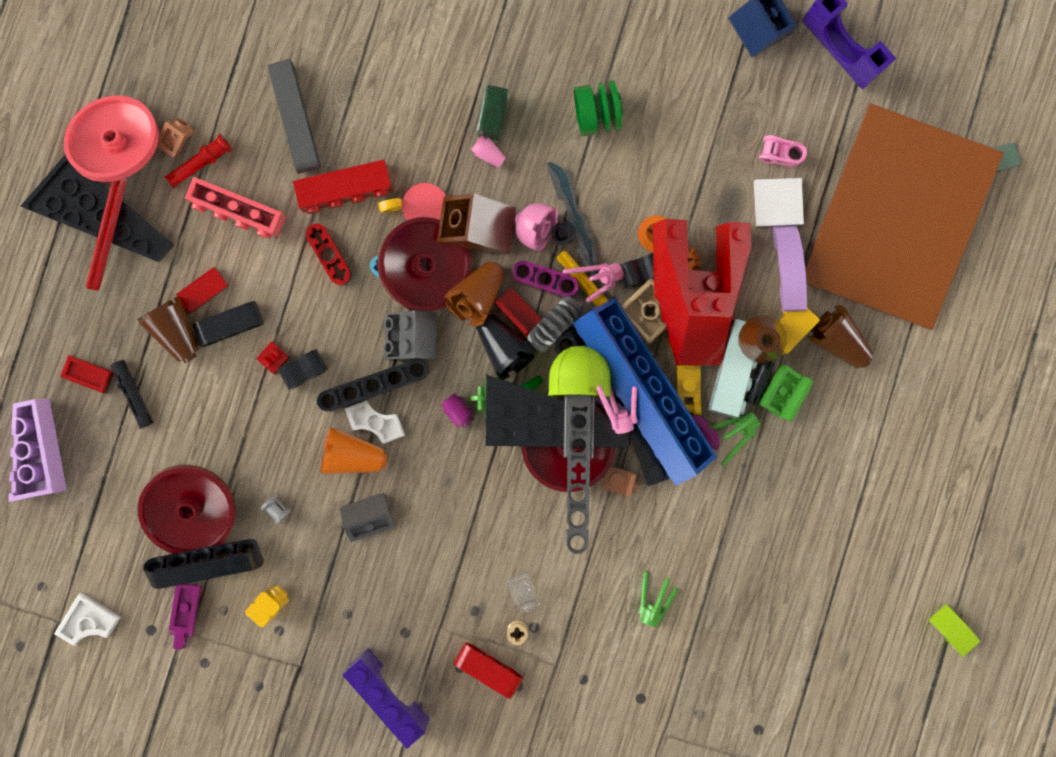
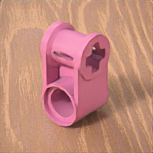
M766 135L763 138L765 144L762 155H759L761 162L795 168L806 158V147L799 142L785 140L772 135ZM789 151L798 152L800 159H792L789 156Z

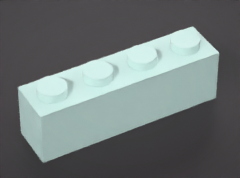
M734 319L732 322L724 356L718 369L707 410L731 418H738L739 414L744 413L746 401L743 400L745 392H749L752 384V378H749L751 369H755L757 362L748 359L742 353L738 345L739 332L746 323V321Z

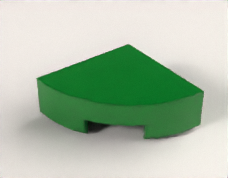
M540 375L535 376L522 384L521 387L533 390L544 381Z

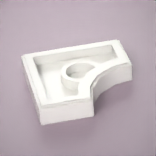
M81 592L54 634L73 646L89 635H99L108 638L122 616Z

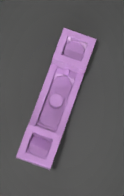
M773 226L774 247L777 249L781 279L780 298L782 312L806 311V271L797 226Z

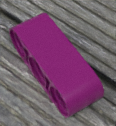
M524 260L518 261L513 266V278L522 285L561 298L566 296L573 297L578 290L577 280L570 275ZM526 267L529 269L530 274L526 278H520L516 274L518 268ZM542 274H548L552 282L545 286L540 284L538 278ZM569 281L573 284L574 290L570 293H565L561 289V284Z

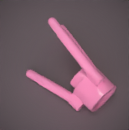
M604 263L563 270L564 274L600 270L599 274L591 276L590 280L600 279L606 285L586 299L588 303L608 289L615 287V282L622 280L624 275L622 267L618 263L610 265Z
M597 386V391L615 433L621 434L632 431L634 429L633 424L638 423L636 416L637 387L634 386L632 388L631 414H628V410H618L612 388L609 399L613 411L601 386Z

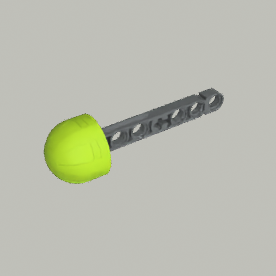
M586 346L570 347L557 356L550 369L548 396L565 397L564 457H568L566 522L570 528L566 529V545L575 554H581L586 551L589 543V530L586 527L589 523L590 458H594L595 398H600L597 386H601L606 398L611 397L610 368L599 352ZM572 407H575V408H584V407H587V412L580 411V410H579V411L572 412ZM579 414L583 415L586 419V425L580 429L574 427L572 423L574 416ZM578 438L584 440L586 444L585 450L581 453L575 452L572 448L573 441ZM576 463H581V467H585V472L580 474V480H586L585 485L580 483L571 485V479L576 480V473L572 472V467H576ZM575 487H581L585 491V497L581 501H575L571 497V492ZM576 511H580L584 515L585 519L581 525H574L571 522V515ZM574 536H581L584 539V546L581 549L576 550L571 547L570 541Z

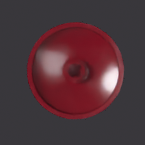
M417 217L399 224L386 236L378 255V273L385 290L397 303L414 311L431 312L447 307L445 303L448 300L445 298L446 293L471 274L469 249L437 243L440 220L435 218Z
M565 397L558 398L559 400L565 401ZM595 406L594 412L605 415L598 407ZM521 446L523 460L532 476L550 489L567 492L568 457H564V447ZM572 447L578 453L585 450V447ZM594 447V458H590L589 487L600 481L608 472L614 460L616 447ZM576 463V467H572V472L576 473V480L571 479V485L575 483L585 485L586 480H580V474L585 472V467H581V463ZM575 487L572 490V492L581 491L583 489L581 487Z
M175 465L155 474L141 492L137 509L139 522L146 536L156 546L172 554L221 544L229 535L236 516L235 500L227 484L212 471L196 465Z

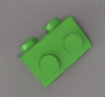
M781 364L759 405L777 417L791 422L797 415L805 397L810 392L814 381L800 375L787 365Z

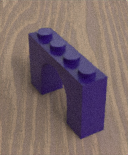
M816 0L802 19V22L863 90L896 59L895 56L881 41L871 49H866L852 39L841 20V14L848 6L845 0Z
M367 648L350 663L342 676L402 745L408 749L425 734L430 718L415 701L407 706L397 698L381 675V669L384 665Z

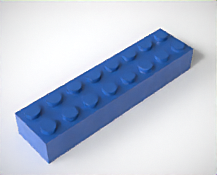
M616 297L591 310L573 323L578 335L583 339L587 347L599 352L606 360L610 368L611 385L628 410V414H631L632 388L634 386L637 387L636 416L638 423L636 424L675 486L697 476L717 458Z

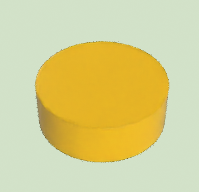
M400 198L378 203L381 213L395 212L403 207Z

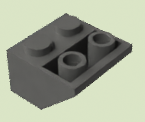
M404 311L385 313L384 360L436 359L437 312Z

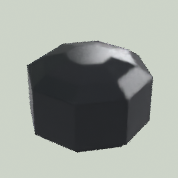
M558 222L552 228V238L557 244H569L576 237L575 227L570 222Z

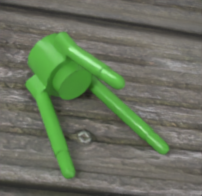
M749 411L744 415L739 414L738 418H731L710 427L718 430L735 423L736 428L724 436L726 440L738 432L741 435L746 434L721 462V466H725L742 446L756 434L755 430L760 427V423L752 412Z
M645 571L643 573L641 604L638 611L639 614H642L640 619L642 623L658 627L659 622L663 621L667 609L678 592V588L675 587L664 606L660 607L670 582L669 578L665 579L656 603H648L646 607L648 572Z

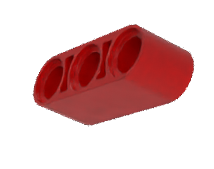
M465 642L453 662L457 668L508 699H512L524 679L515 670L468 642Z

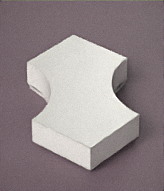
M368 400L345 408L352 430L366 429L372 431L383 444L406 436L398 414H380L370 406Z

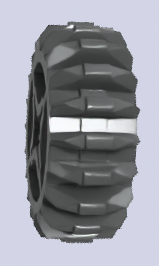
M566 296L555 305L528 335L527 340L531 343L532 347L540 353L546 352L583 313V308L579 305L580 303L572 297Z

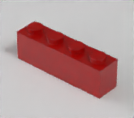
M384 159L293 181L299 209L307 214L318 213L321 211L320 208L328 206L330 209L343 206V203L349 201L361 203L366 201V197L375 196V198L385 197L389 195L388 192L393 191L387 163Z

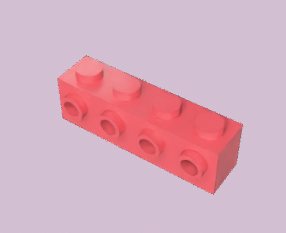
M193 177L184 198L192 203L191 208L205 213L207 209L214 212V217L225 222L228 218L236 221V226L248 230L249 227L258 230L256 234L270 239L271 236L279 237L287 218L280 211L196 177Z

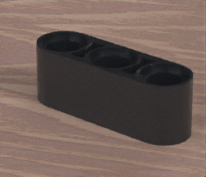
M252 301L200 320L192 326L200 347H206L263 325L264 321L256 301Z

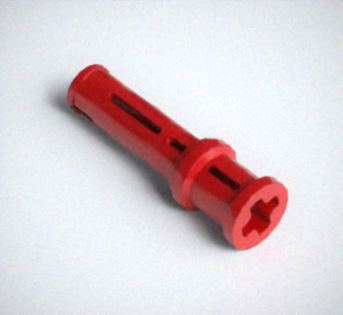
M219 133L217 139L207 146L202 145L199 153L168 175H165V179L169 180L168 183L173 188H176L177 185L209 163L215 164L217 162L216 159L226 152L230 153L233 150L227 140Z

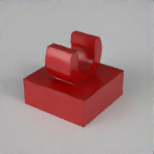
M271 341L256 359L272 374H276L278 369L289 360L290 356Z

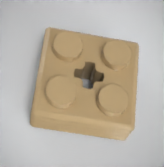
M649 279L622 305L636 330L647 344H650L667 328L660 315L662 311L659 301L654 296V280ZM645 306L647 308L654 307V317L651 315L645 316Z

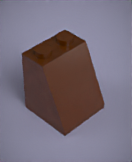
M475 193L444 196L437 243L490 254H509L516 207Z

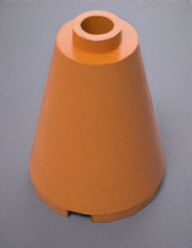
M330 427L325 441L324 456H322L320 473L380 472V469L386 466L387 454H384L383 448Z

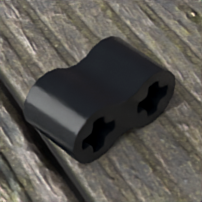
M653 253L620 265L624 274L622 280L625 288L654 279Z
M314 349L281 366L278 371L288 390H292L328 371V368L319 351Z

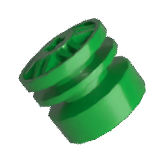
M614 80L607 81V92H605L603 83H598L597 94H593L590 85L574 87L575 109L582 137L597 134L598 123L601 122L605 132H610V121H612L615 131L622 129V100Z

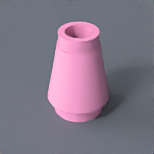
M483 135L471 149L475 153L474 156L497 168L506 159V156L503 155L492 140Z

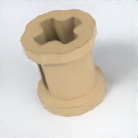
M521 620L512 621L507 628V638L513 645H521L528 638L527 625ZM515 628H519L523 632L519 638L513 633Z

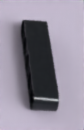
M419 359L405 362L327 389L318 395L317 405L321 410L327 412L354 405L423 381L429 375V367L424 361ZM416 364H421L424 367V373L420 377H415L412 374V368ZM398 371L402 379L400 383L394 385L390 381V375ZM372 379H376L379 382V389L376 392H371L368 389V383ZM350 387H354L357 390V396L353 400H349L346 397V390ZM329 394L335 400L334 405L330 408L324 404V398Z
M245 539L154 557L144 563L143 570L150 585L155 589H161L256 570L263 565L264 558L255 539Z

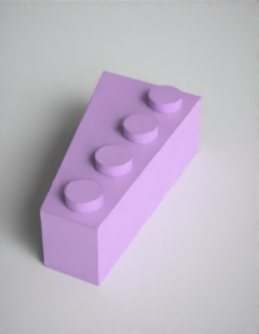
M33 399L14 403L11 434L14 436V446L11 448L10 456L13 457V469L10 472L9 482H12V492L9 493V502L67 491L50 399Z

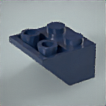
M749 0L728 18L752 58L790 36L797 27L796 22L782 0Z

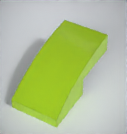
M947 604L928 620L962 657L981 642Z

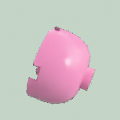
M534 203L525 207L522 212L519 211L514 220L519 241L535 251L544 249L552 235H548L551 226L554 227L557 224V210L547 204Z

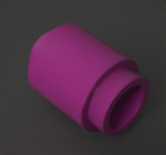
M456 393L452 394L441 404L444 408L443 412L457 428L459 426L465 428L474 420L472 415L475 412Z

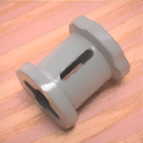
M276 494L260 507L262 511L265 510L275 520V525H278L292 512L283 506Z

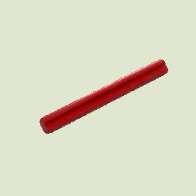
M125 178L111 182L86 282V288L99 291L127 183Z

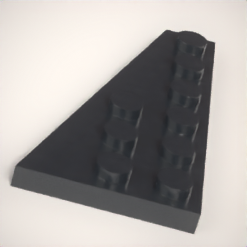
M64 155L20 207L98 238L110 189L99 181L90 180L82 176L70 164L66 155ZM122 201L112 244L160 262L174 244Z
M486 374L485 446L564 447L565 401ZM572 407V412L579 410L587 412L586 408ZM594 412V447H629V432L615 433L609 416ZM579 414L574 416L572 423L574 427L580 429L586 425V419L583 415ZM578 438L573 441L572 447H586L584 440Z

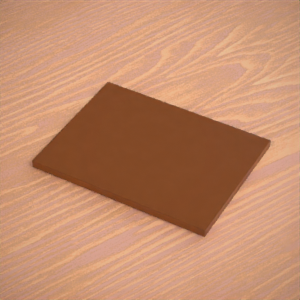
M872 103L868 104L806 262V284L932 330L1004 152Z

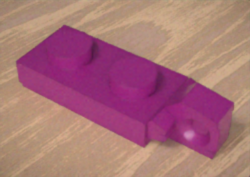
M192 583L176 585L168 629L170 630V635L174 636L172 649L182 650L186 648L187 639L193 636L202 585Z

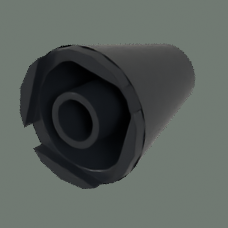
M488 314L484 324L476 326L478 335L498 379L504 380L511 377L509 373L514 370L517 373L520 372L535 358L533 353H537V350L496 315Z

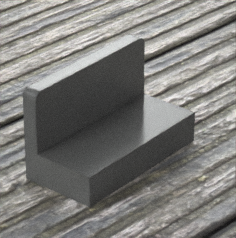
M384 493L340 508L343 528L351 542L395 528V522L388 509Z

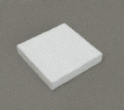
M802 178L759 179L754 181L756 227L802 226L804 224Z

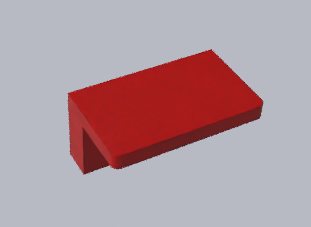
M512 288L494 301L497 308L526 338L542 320Z

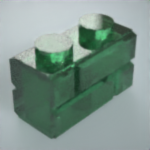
M492 85L485 86L477 126L478 137L483 135L486 138L489 137L492 140L500 141L509 99V89Z

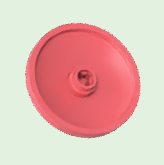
M127 96L103 97L87 104L70 121L64 136L65 155L75 170L90 180L99 182L118 181L135 174L151 159L158 145V125L150 110L140 101Z

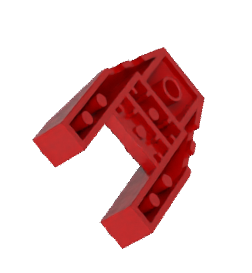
M664 219L653 223L655 299H658L662 313L660 315L663 323H666L670 336L668 340L677 366H721L751 249L750 223L728 222L716 226L717 271H688L687 220Z

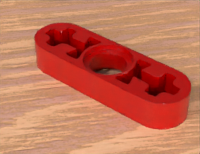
M318 223L310 225L306 230V238L330 280L338 286L348 284L352 277L351 271L327 229ZM315 229H317L319 232L323 231L320 237L322 238L323 242L326 243L327 240H329V243L323 244L321 246V244L316 238L312 239V236L314 235L313 231ZM331 248L335 251L333 260L325 261L322 254L325 249ZM339 260L341 263L337 264L338 268L341 271H346L344 274L345 279L342 281L339 278L335 279L337 272L334 267H331L330 270L328 266L335 265Z

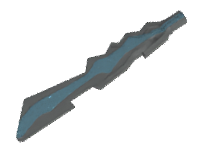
M548 162L547 168L558 200L563 198L568 212L565 219L575 227L576 237L574 239L579 245V248H577L585 267L595 266L598 260V254L594 250L595 241L590 236L592 231L586 227V215L577 210L572 173L556 164ZM599 270L589 271L591 276L599 274Z

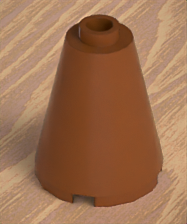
M486 262L450 289L445 295V298L448 299L445 303L451 313L461 321L464 319L471 321L469 325L481 326L484 324L503 281V268L496 262Z

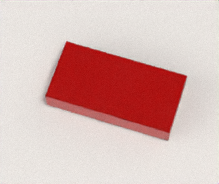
M213 267L176 295L181 298L187 311L192 314L228 288L229 285L218 270Z
M68 355L60 377L106 394L114 373L103 367Z

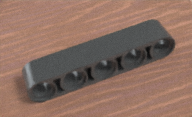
M287 59L268 64L270 78L295 169L298 174L321 168L320 160L292 60Z

